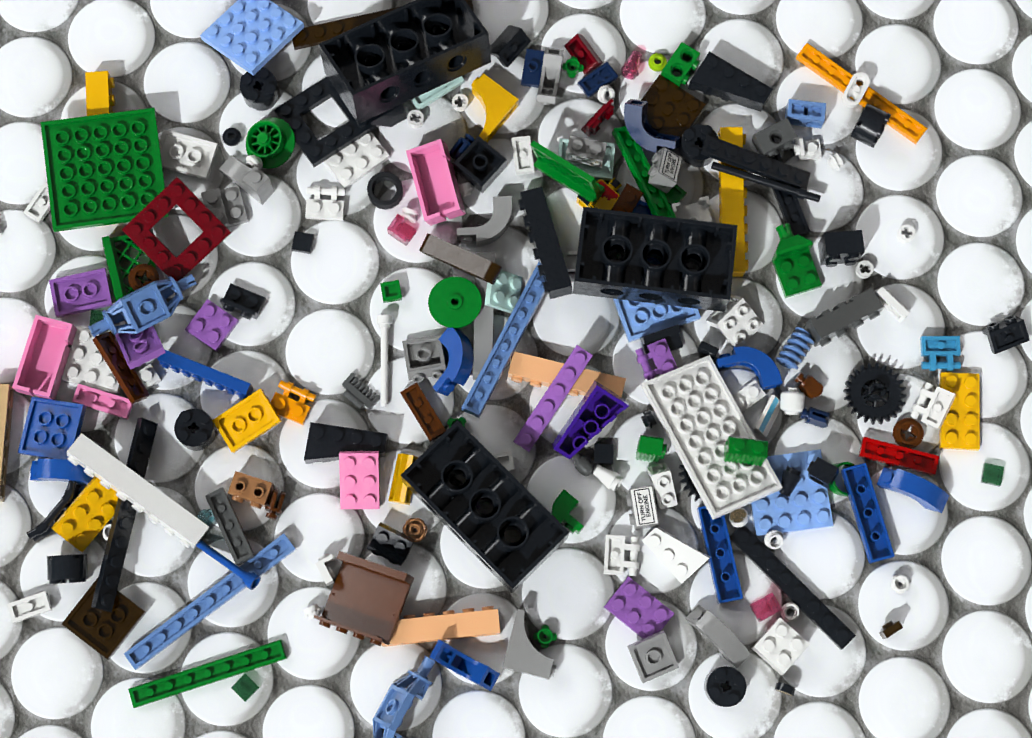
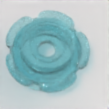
M203 509L197 515V518L208 526L215 520L211 509Z

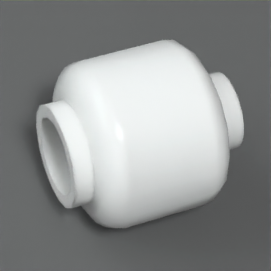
M788 387L787 391H783L780 394V410L784 411V414L799 415V412H802L805 407V394L799 392V388Z

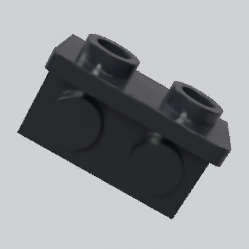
M231 283L224 298L220 299L223 309L232 313L235 310L241 313L240 316L249 320L251 318L257 320L266 301L265 297Z
M1014 315L1006 317L1002 322L991 323L987 325V328L982 329L983 334L988 337L991 351L994 354L1030 341L1024 319Z
M380 522L367 549L374 555L384 557L392 564L402 566L410 553L415 539Z

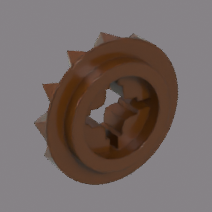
M139 264L132 268L128 276L132 289L136 291L143 287L141 280L138 278H142L145 272L147 279L150 281H145L143 286L153 281H159L157 270L148 264Z
M904 418L895 424L892 436L898 445L912 449L922 442L924 431L918 421ZM911 427L910 434L914 437L910 436L905 440V434L902 431H907Z

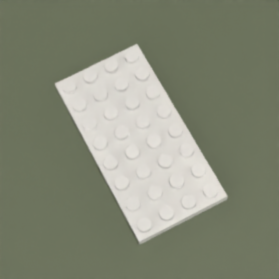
M710 355L642 383V389L713 520L783 488L767 458L762 466L724 461V445L729 436L755 440L756 438Z

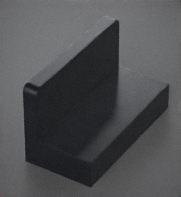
M509 25L490 46V54L496 56L501 64L508 68L531 40L522 28Z
M679 325L641 337L645 354L649 353L647 345L664 338L670 351L682 348L683 344L679 332H681Z

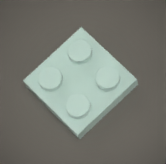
M501 270L494 285L487 282L485 305L512 313L520 298L523 277Z

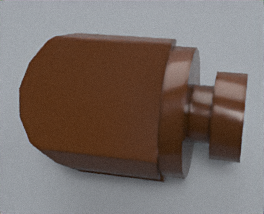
M800 372L794 379L796 383L799 382L797 386L799 390L810 399L820 396L823 392V385L809 374L804 377V374Z
M277 489L272 491L268 506H265V510L269 511L265 517L277 520L278 516L276 514H282L281 508L286 492L281 491L274 508L278 495Z

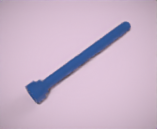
M202 540L196 545V547L242 578L244 585L250 590H253L259 584L261 577L254 572L247 573Z

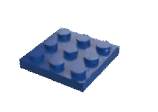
M32 397L18 453L48 459L68 460L67 450L80 435L87 406Z

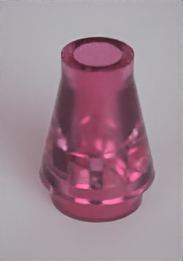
M631 52V55L621 68L623 77L633 80L639 75L642 57L640 52Z

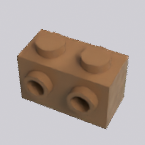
M235 471L228 494L232 496L231 500L243 503L244 500L250 502V506L261 509L262 506H268L274 484Z

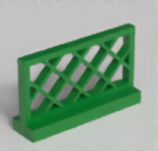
M534 140L530 144L537 158V161L534 163V167L592 204H596L605 192V187L597 183L591 175Z
M127 235L112 238L109 236L102 237V245L115 301L135 291L132 287L130 288L125 285L123 280L129 275L134 264H141L137 261L141 254L146 255L138 246L133 244L132 240L128 241L130 238ZM123 241L128 245L121 252L116 249L115 242ZM130 247L139 251L135 259L126 255ZM123 257L132 262L127 270L119 265ZM150 259L148 265L156 269L155 263ZM140 277L138 278V279L141 280V283H142V284L145 283V281L142 280Z

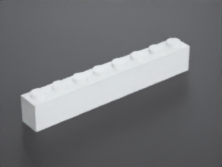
M81 433L67 450L68 460L75 466L79 464L85 468L83 471L92 478L95 476L100 479L99 483L108 490L110 488L115 490L117 497L123 501H126V499L130 501L132 507L139 513L145 512L149 515L147 518L151 522L164 526L163 530L170 536L176 535L179 537V542L185 547L189 548L191 546L195 548L208 531V525Z

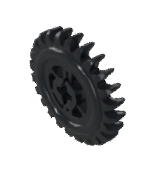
M869 362L867 369L861 365L860 372L854 369L855 376L851 374L848 376L851 382H845V385L849 388L843 390L844 393L848 394V396L844 397V400L850 401L846 406L848 408L853 407L851 414L857 412V419L863 416L864 423L870 419L872 425L875 424L876 420L879 424H882L883 418L885 421L890 422V416L896 418L897 414L895 412H902L899 406H904L906 403L901 399L906 398L907 395L901 392L905 391L906 387H900L904 380H896L899 373L892 375L893 368L886 371V364H884L880 369L878 362L872 368ZM874 380L871 386L865 385L868 381ZM862 387L866 389V394L861 395ZM873 391H881L878 395H870ZM886 392H888V400L884 397ZM880 400L885 402L883 406L876 407V403ZM869 401L873 403V407L869 406L865 402Z

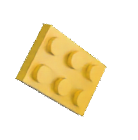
M263 389L257 390L213 419L214 424L232 453H235L282 422Z

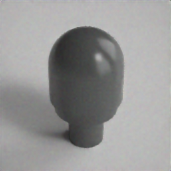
M577 452L572 457L576 462L574 464L575 468L584 476L591 475L594 470L593 464L587 457H581Z

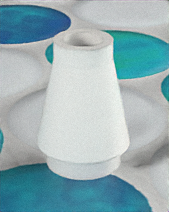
M601 465L593 473L608 490L616 491L623 482L620 474Z

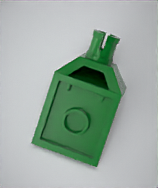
M786 223L785 227H783V224L776 227L780 241L773 255L772 263L785 298L820 288L822 284L809 251L813 245L812 241L800 235L794 236L790 223Z

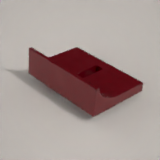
M610 99L581 128V131L587 136L595 135L600 130V124L605 119L609 120L614 114V100Z

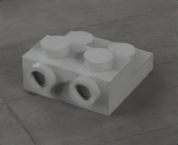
M238 185L222 190L216 188L201 192L202 198L199 199L227 228L248 222Z
M440 335L402 341L409 381L421 382L427 377L439 379L444 373L446 366L442 344L438 340Z

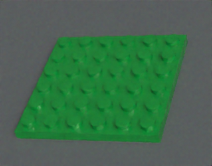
M155 108L40 122L54 232L130 222L165 189Z

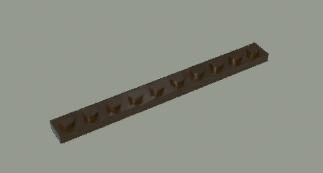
M465 0L472 11H474L472 0ZM399 7L305 27L292 39L294 50L317 46L326 40Z

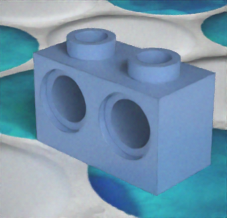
M789 99L785 109V119L787 118L791 125L821 129L825 121L826 103Z

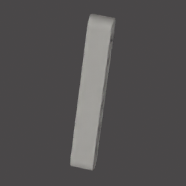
M476 252V255L495 263L494 252ZM475 277V286L481 294L482 306L479 315L474 320L473 380L477 379L493 349L494 308L485 305L487 282Z

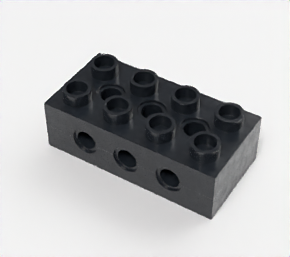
M415 0L319 44L325 74L358 124L491 63L489 33L465 0Z
M583 207L572 294L725 312L731 298L738 225ZM611 253H618L623 259L614 260L609 255ZM657 258L661 264H651L647 259ZM693 262L697 264L699 268L690 269L685 265V263Z
M458 420L401 474L402 482L511 593L568 539L570 532ZM455 474H461L466 480L461 486H453L449 479ZM484 501L492 504L493 510L489 514H481L477 510L478 504ZM515 529L521 534V538L517 542H509L504 537L505 532Z

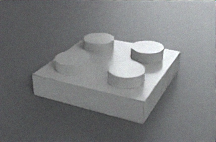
M660 631L627 646L642 683L679 668L664 631Z

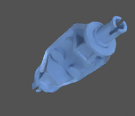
M189 274L176 281L172 276H169L168 279L153 281L118 299L109 309L102 311L104 316L102 320L88 326L92 336L96 337L108 329L114 335L117 333L138 334L171 317L179 302L183 300L182 291L197 285L196 281H194L195 278L192 274ZM175 293V296L167 303L166 299ZM122 321L126 322L125 325L114 326V324Z
M424 656L417 672L408 670L407 673L409 675L391 685L372 719L373 738H382V733L383 738H402L400 734L396 733V730L401 726L405 713L412 706L414 697L422 700L429 685L432 686L433 683L428 681L427 676L436 663L434 660Z

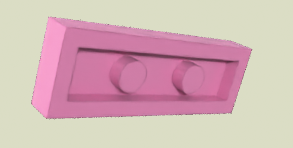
M79 383L72 399L73 403L84 404L88 408L127 420L133 404L127 398Z

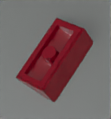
M576 34L564 45L572 57H577L579 63L584 66L583 73L585 75L603 63L581 34Z

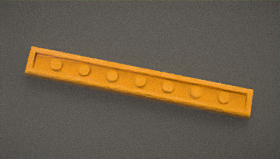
M806 43L795 58L843 93L853 76L808 43ZM856 82L858 86H862L861 82ZM868 86L859 104L865 108L868 103L891 114L887 124L916 144L928 128Z

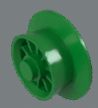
M264 118L255 123L247 133L248 156L254 154L260 157L263 162L262 168L272 169L283 165L294 151L295 134L293 129L280 118Z
M448 277L439 281L432 288L428 298V307L432 317L440 325L448 328H462L471 324L479 315L482 306L481 294L478 288L471 281L462 277Z

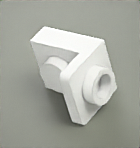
M798 138L794 146V154L798 155V161L821 159L820 140L803 141V138Z
M328 553L319 557L318 562L315 563L327 586L334 583L332 578L335 577V574L330 566L326 567L325 565L336 560L333 554L329 556Z

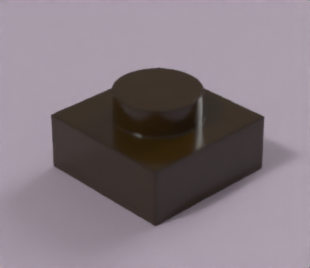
M891 620L882 626L883 631L879 634L884 640L902 629L903 626L899 621L893 623Z

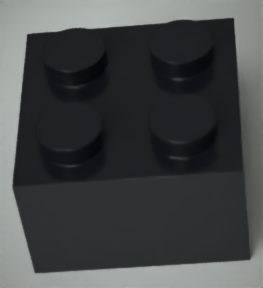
M479 136L454 162V170L465 180L471 182L481 193L507 167V159Z
M862 230L824 233L818 242L820 265H826V267H835L837 264L843 263L846 266L855 265L865 252Z

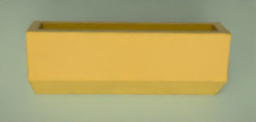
M404 453L398 454L389 496L390 502L410 505L412 492L402 482L401 474L418 457Z

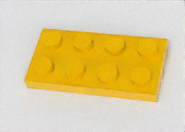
M941 372L939 374V387L956 394V397L939 430V449L978 451L980 449L979 374Z
M95 476L51 527L52 530L81 552L88 547L114 516L118 497L115 495L117 492L112 488L108 490L99 483L101 480Z

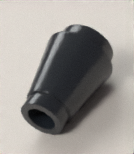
M787 466L786 470H783L781 480L783 488L779 493L790 497L802 478L800 477L801 471Z

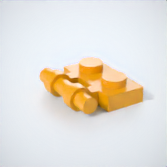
M281 380L278 387L284 389V393L282 395L275 392L271 400L272 406L278 415L304 425L311 410V407L305 405L307 400L314 402L316 395L310 393V390L306 388L301 389L294 386L292 382L287 383ZM291 393L300 396L299 401L289 398Z

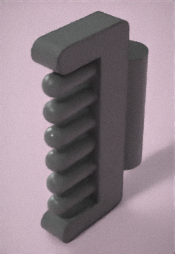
M351 373L342 383V386L346 389L343 395L359 409H362L364 405L368 409H372L380 400V395H376L374 392L370 396L373 390H369L365 383L360 386L362 381H358V377Z

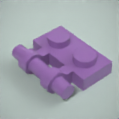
M665 338L647 345L648 354H644L642 348L635 350L638 357L636 359L638 364H641L645 373L643 374L644 378L647 380L655 378L654 376L657 374L660 376L678 368ZM651 358L656 367V369L651 370L650 365L647 361Z

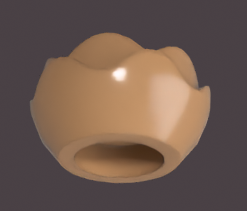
M410 518L403 526V534L415 539L414 542H419L425 538L427 526L420 518Z

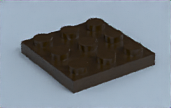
M662 75L657 77L641 99V101L648 102L647 118L651 127L659 133L680 136L681 139L684 131L693 125L706 106L705 103Z
M97 578L62 622V625L107 660H110L146 612L118 590L112 612L92 608Z

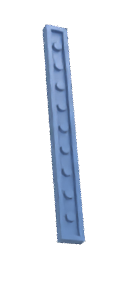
M537 266L463 403L462 411L478 418L481 416L545 294L542 282H545L543 276L540 277Z
M283 533L258 552L254 558L242 564L240 568L247 573L254 572L261 577L294 552L296 548ZM233 572L125 652L124 655L135 670L139 669L245 589L246 586L242 581L243 579Z

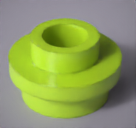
M660 53L651 55L648 61L650 69L656 72L662 71L667 64L665 56ZM655 60H660L661 63H660V64H656L654 61H655Z

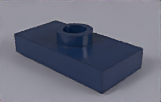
M526 49L521 79L522 86L539 88L545 51Z
M606 62L578 81L577 85L587 98H590L598 92L601 86L609 85L616 80L618 75L610 64Z

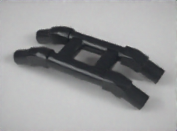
M69 481L62 499L43 522L26 532L30 539L33 538L36 542L50 535L54 531L51 527L77 498L81 486L77 485L76 482Z

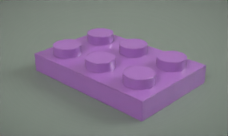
M106 268L49 280L55 316L57 318L113 305Z
M154 326L138 334L117 333L115 335L130 370L166 353Z
M629 576L604 606L607 611L642 639L660 632L675 614Z

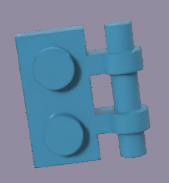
M960 336L920 337L921 357L929 356V362H921V369H929V371H936V369H946V371L961 369V362H954L953 356L961 355ZM936 356H946V362H936Z

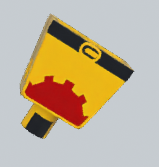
M615 178L608 184L599 179L597 183L605 187V192L595 205L583 197L577 196L576 202L582 208L611 210L620 196L616 191L622 185Z

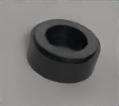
M781 682L776 683L775 686L776 691L794 696L796 690L794 687Z

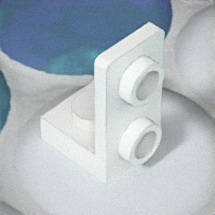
M663 462L648 466L647 471L653 482L658 508L662 510L676 506L678 504L671 471L667 464Z

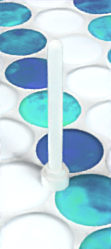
M378 315L377 324L381 328V405L386 407L388 405V328L392 325V316Z

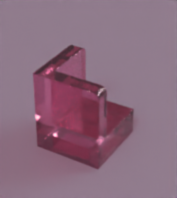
M399 214L396 215L387 228L388 234L405 246L408 245L416 234V229L405 223L404 217Z
M773 592L750 605L758 622L782 610Z

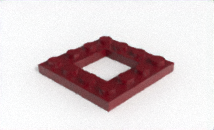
M178 177L122 228V231L168 277L172 276L176 281L186 276L231 233ZM176 204L203 231L177 257L150 231Z

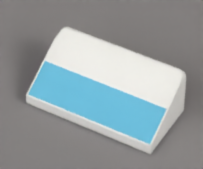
M771 395L754 428V432L763 437H767L780 411V401L775 395Z

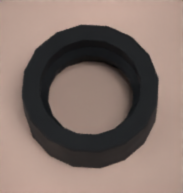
M379 172L372 176L368 182L367 192L369 200L377 208L391 209L402 200V183L395 174ZM380 181H391L396 187L395 196L386 201L378 199L374 194L376 184Z

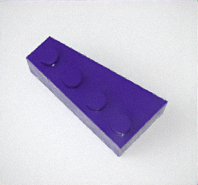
M594 381L552 443L553 449L566 458L571 459L589 440L599 434L609 422H612L619 413L629 407L628 402L597 381Z

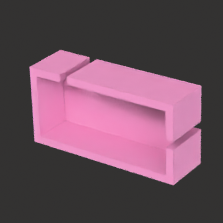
M442 139L407 150L406 153L424 221L432 226L447 221L446 217L453 219L465 215L466 212L453 164L450 162L451 157L447 144Z
M35 315L12 388L22 394L36 395L38 398L55 400L71 350L69 345L73 344L77 328L71 323Z

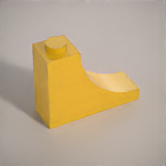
M483 73L480 78L477 77L473 81L472 94L481 102L486 113L485 126L479 137L488 143L519 106V99Z

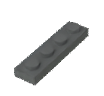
M222 487L206 495L207 502L235 564L239 566L254 558V552L225 489Z

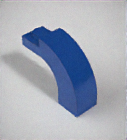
M453 327L447 328L438 339L448 351L449 362L444 373L432 387L436 392L448 396L457 384L465 385L470 376L474 359L470 340L460 329Z
M745 346L734 347L732 356H730V353L720 355L715 362L718 370L734 366L750 368L757 375L763 391L780 387L783 383L774 361L768 355L755 348Z
M38 459V461H32L30 469V480L36 482L73 481L77 484L88 485L93 478L88 476L83 471L85 468L79 464L75 466L69 460Z
M884 467L877 482L880 488L906 495L919 502L925 509L939 513L943 512L949 495L935 484L901 469L893 470Z
M438 640L429 656L442 666L489 691L492 690L500 673L489 666L472 659L441 640Z

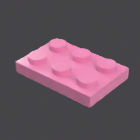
M340 451V509H380L379 451Z

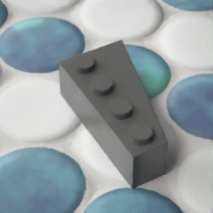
M870 288L849 299V303L845 301L838 304L832 309V312L828 309L818 317L810 318L803 328L810 333L811 339L815 342L813 344L814 347L818 345L823 347L829 344L831 338L836 335L839 338L848 333L847 329L860 327L867 318L872 320L878 317L883 305L873 289Z

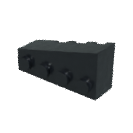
M710 51L690 80L688 87L690 90L701 91L709 96H717L725 101H733L738 103V105L760 112L773 91L771 87Z
M310 422L304 461L306 464L339 460L340 451H379V457H386L389 437L387 433Z

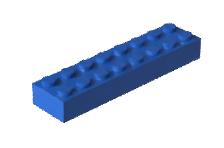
M165 350L166 353L157 358L163 368L173 369L172 371L176 373L181 372L188 378L191 376L198 382L204 381L208 386L212 387L214 385L217 389L221 391L224 389L228 391L227 393L231 395L236 394L241 399L250 396L254 389L248 382Z
M866 463L842 469L841 474L869 564L895 557Z
M706 506L698 507L697 513L706 553L710 556L708 562L718 604L742 600L743 595L725 515L713 520Z

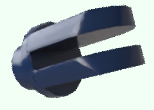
M467 133L464 138L460 137L450 150V157L457 160L475 139Z
M810 406L808 410L804 407L803 411L800 412L799 418H805V423L826 428L828 427L830 414Z

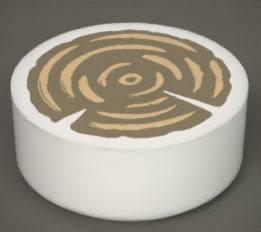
M739 508L729 513V520L732 526L743 527L748 523L749 515L744 508Z

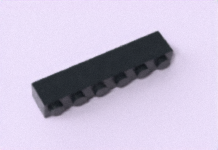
M538 187L520 192L521 199L518 200L520 211L524 210L525 213L523 222L525 227H529L530 232H527L528 239L535 247L532 249L534 259L539 260L540 265L537 268L540 277L543 276L545 282H542L544 292L549 294L550 299L572 294L571 280L543 188Z

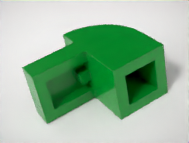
M563 490L555 499L551 514L561 524L564 522L566 524L564 527L570 533L576 532L579 534L584 526L570 515L577 507L579 501L566 490Z

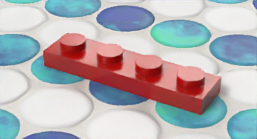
M867 437L862 438L858 456L933 476L936 475L939 456Z

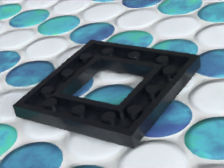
M328 77L320 80L274 110L277 117L287 122L293 129L295 142L313 167L318 166L377 128L376 125H371L368 120L360 124L356 122ZM332 97L349 122L318 141L301 116Z

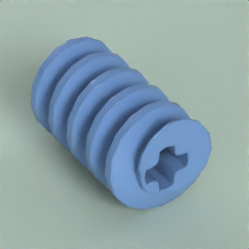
M796 327L795 332L791 334V338L787 341L788 345H784L783 351H780L776 361L786 368L797 370L799 367L795 363L803 362L799 356L806 357V353L803 350L810 351L811 348L807 344L813 345L815 343L811 339L810 333L803 328Z

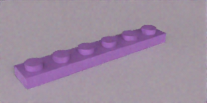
M576 345L514 439V443L530 452L593 355Z

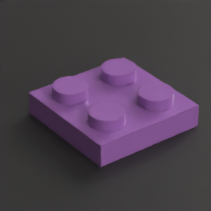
M207 299L185 330L217 352L239 323V320Z

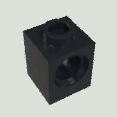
M817 457L815 462L811 461L807 468L809 479L827 489H830L839 474L838 467Z

